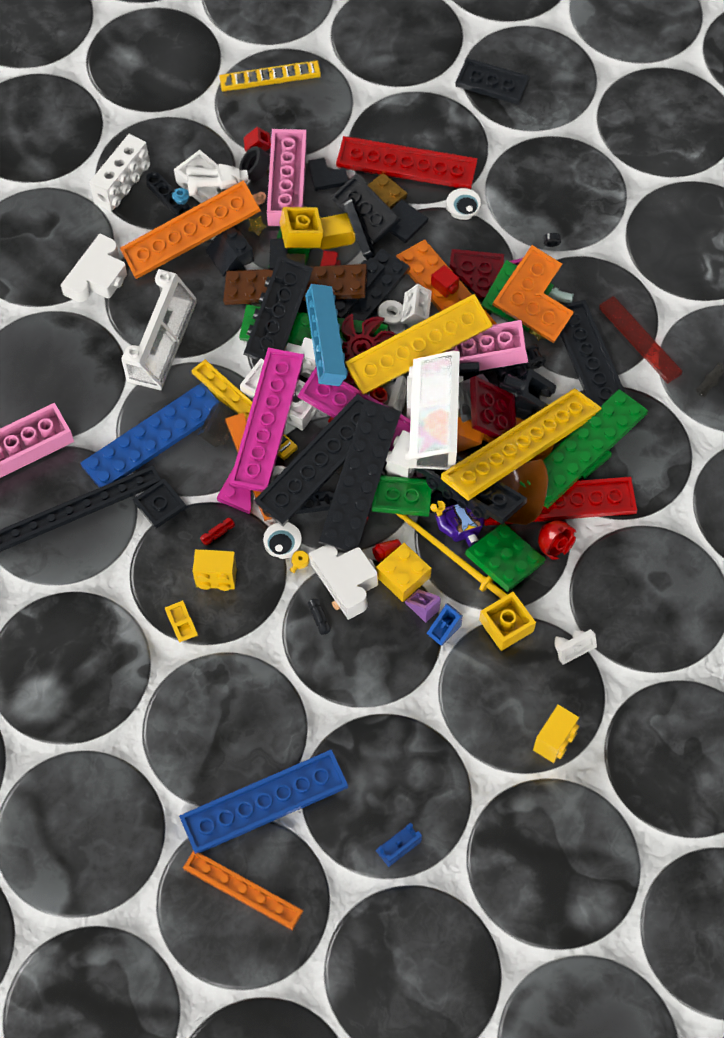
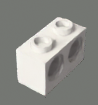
M416 284L405 292L401 323L412 327L429 318L431 290Z

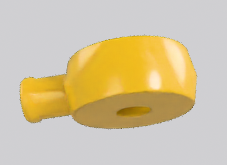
M296 551L292 555L291 562L293 566L290 568L292 573H295L297 569H303L308 566L310 559L306 552Z

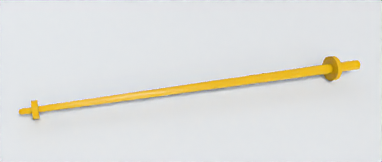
M396 514L481 583L479 589L482 592L489 589L500 599L508 595L493 583L494 580L490 576L485 577L407 515Z

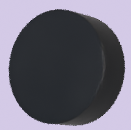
M558 233L544 235V245L547 247L558 246L561 243V235Z

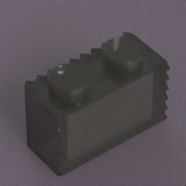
M218 402L209 412L198 436L214 447L221 444L224 445L229 439V435H227L229 429L225 418L238 415V413L229 408V406H226V404H223V402Z

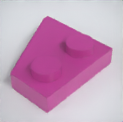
M232 469L217 496V501L250 514L251 490L230 486Z

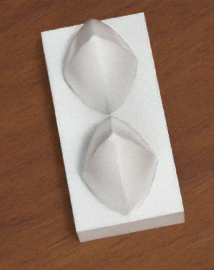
M399 376L395 382L388 383L382 387L391 395L387 398L384 405L399 410L401 413L407 399V380L405 376Z
M591 629L586 632L575 630L571 640L556 636L554 642L555 648L558 651L559 661L563 665L597 647L595 633Z

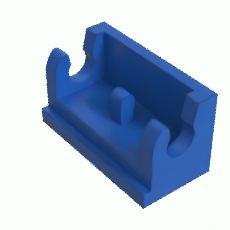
M409 823L400 832L378 847L376 852L386 865L390 867L421 843L422 835L419 831L416 832L413 829L412 823Z

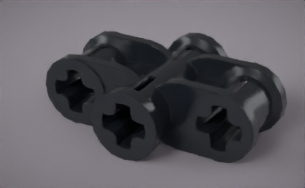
M534 344L526 348L527 363L493 368L498 375V380L503 382L507 374L514 377L518 375L520 379L528 369L533 370L543 366L546 359L538 351V345Z

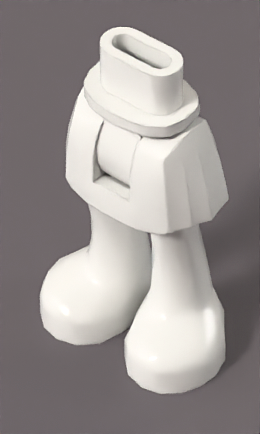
M219 164L218 168L210 169L187 165L189 196H195L200 187H220L223 190L243 180L245 183H248L247 170H239V168Z

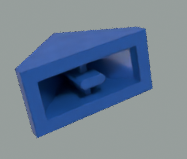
M447 603L427 634L442 646L462 626L463 615Z

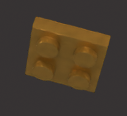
M384 173L368 184L390 209L399 201L407 198V192Z

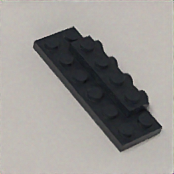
M382 248L374 258L370 257L368 261L363 260L361 264H367L368 268L365 298L335 299V308L338 310L337 318L345 319L353 314V320L365 321L369 319L409 272L410 266Z
M279 255L272 276H268L264 285L267 287L266 293L262 292L258 301L262 303L260 309L256 308L253 319H255L254 325L250 324L246 334L250 337L243 355L256 360H265L268 348L285 349L313 270L312 267Z
M436 442L425 452L446 448ZM448 453L417 459V465L447 466ZM456 455L457 464L463 460V458H461L458 455ZM413 468L426 476L429 488L432 490L438 489L446 499H454L459 507L463 509L468 508L476 518L482 517L487 520L491 517L504 524L527 501L525 496L500 481H497L468 501L441 479V474L446 470Z

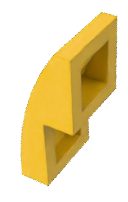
M183 601L165 607L179 643L198 636Z

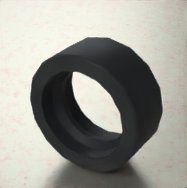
M257 146L250 148L244 154L239 170H247L248 179L252 182L258 181L264 176L269 167V153Z

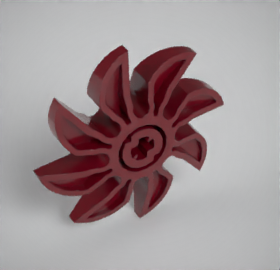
M353 314L345 318L342 323V336L347 341L342 340V351L345 354L344 363L397 335L392 331H381L375 337H372L385 321L384 317H371L362 323V334L360 335L355 332ZM348 372L346 379L343 381L351 386H355L356 383L350 372Z

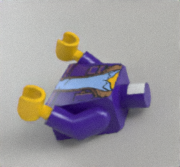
M437 501L439 508H437L436 504L431 505V510L436 512L435 517L441 532L451 537L455 542L465 539L469 547L479 541L476 535L480 533L484 525V518H476L471 510L468 508L463 509L458 504L445 508L443 501Z

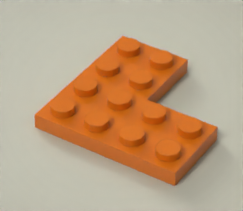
M531 245L492 304L517 321L521 320L522 324L552 343L556 341L574 313L544 294L561 268L562 263Z

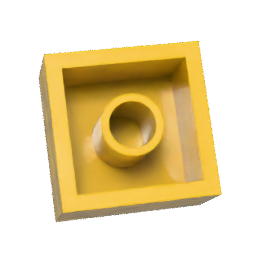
M283 207L279 223L285 248H320L323 229L318 208Z
M405 543L400 545L376 566L378 579L402 602L431 578V567Z
M195 549L193 575L196 587L204 590L218 588L222 591L235 589L237 573L235 552Z
M514 592L480 611L479 621L501 651L534 632L536 622Z
M557 705L536 737L533 751L552 763L557 758L561 759L567 750L566 747L569 742L572 743L577 735V730L580 727L577 725L579 717L562 706Z

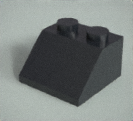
M236 225L218 234L206 249L207 254L222 276H225L227 271H236L254 262L253 249Z

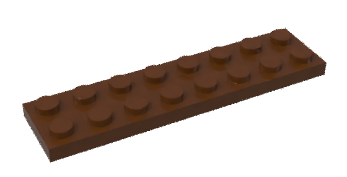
M367 264L312 267L313 270L302 301H306L305 294L311 284L332 286L335 299L365 298ZM274 270L227 271L223 297L224 304L259 303L261 293H266L267 287L264 286L268 276H272Z

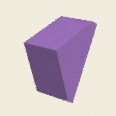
M420 589L405 601L406 605L425 623L440 610V597Z

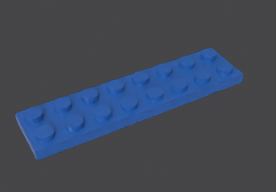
M200 383L80 462V464L99 488L128 476L222 413L224 407L203 383Z
M329 750L179 815L194 853H202L347 789L348 784L332 750Z

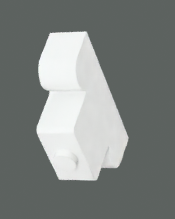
M102 234L97 236L62 282L61 288L64 296L77 302H84L90 296L89 291H93L105 298H110L116 289L121 287L124 278L127 276L125 263L118 260V249L113 239Z
M329 545L322 546L309 553L311 566L349 620L364 612L368 605L366 591L378 586V576L373 561L367 559L359 547L339 557L337 549Z

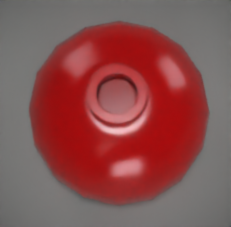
M559 520L545 524L540 529L538 537L541 551L552 560L559 559L557 556L560 553L567 554L576 541L574 532L576 533V530L568 523Z

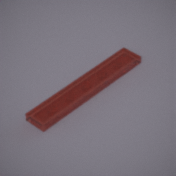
M614 296L599 305V309L667 384L682 375L683 371Z

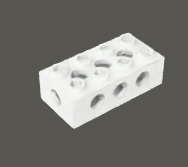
M128 134L90 180L94 204L110 212L119 206L122 198L130 192L134 183L139 181L142 173L150 166L145 141Z
M199 150L174 169L176 183L189 191L187 165L210 169L218 168V165ZM210 186L200 187L193 197L198 202L203 203L227 189L221 190L220 187Z
M263 359L257 362L240 384L241 392L252 402L263 367ZM298 380L287 422L303 431L319 409L298 398V394L305 385V382Z

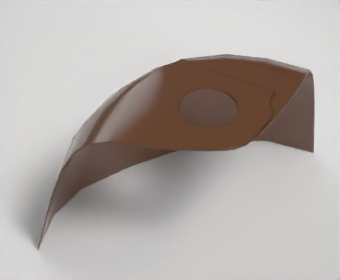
M542 459L525 463L499 480L527 498L526 504L506 522L527 525L535 521L541 514L549 480L547 468ZM519 482H523L526 488L520 485Z

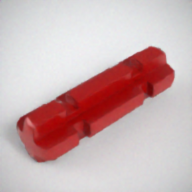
M231 518L225 519L223 523H219L209 530L208 534L205 533L200 537L204 545L210 544L212 540H216L226 533L227 529L233 528L235 523Z

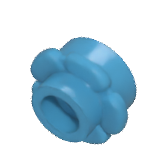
M177 188L173 192L172 197L177 204H185L189 199V191Z

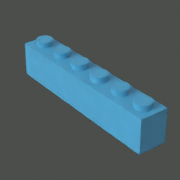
M311 284L305 297L318 382L324 385L340 386L347 377V368H345L344 363L345 354L342 351L343 341L339 333L340 324L337 321L338 310L335 308V295L333 294L332 286Z

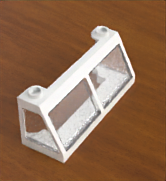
M158 269L155 276V282L159 286L161 293L140 345L127 347L121 359L127 382L162 391L197 300L176 273Z
M450 351L413 359V367L409 366V378H413L410 448L406 449L405 461H409V468L448 470L456 464L460 351Z

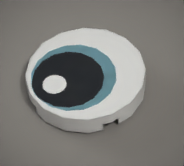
M459 188L448 195L446 208L454 218L468 220L479 213L481 199L473 190Z
M289 522L284 526L274 523L264 533L263 542L265 550L271 556L286 559L292 557L296 551H299L302 537L295 525Z

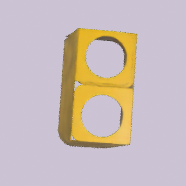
M347 213L320 218L323 229L320 245L322 250L351 245L355 242V232Z

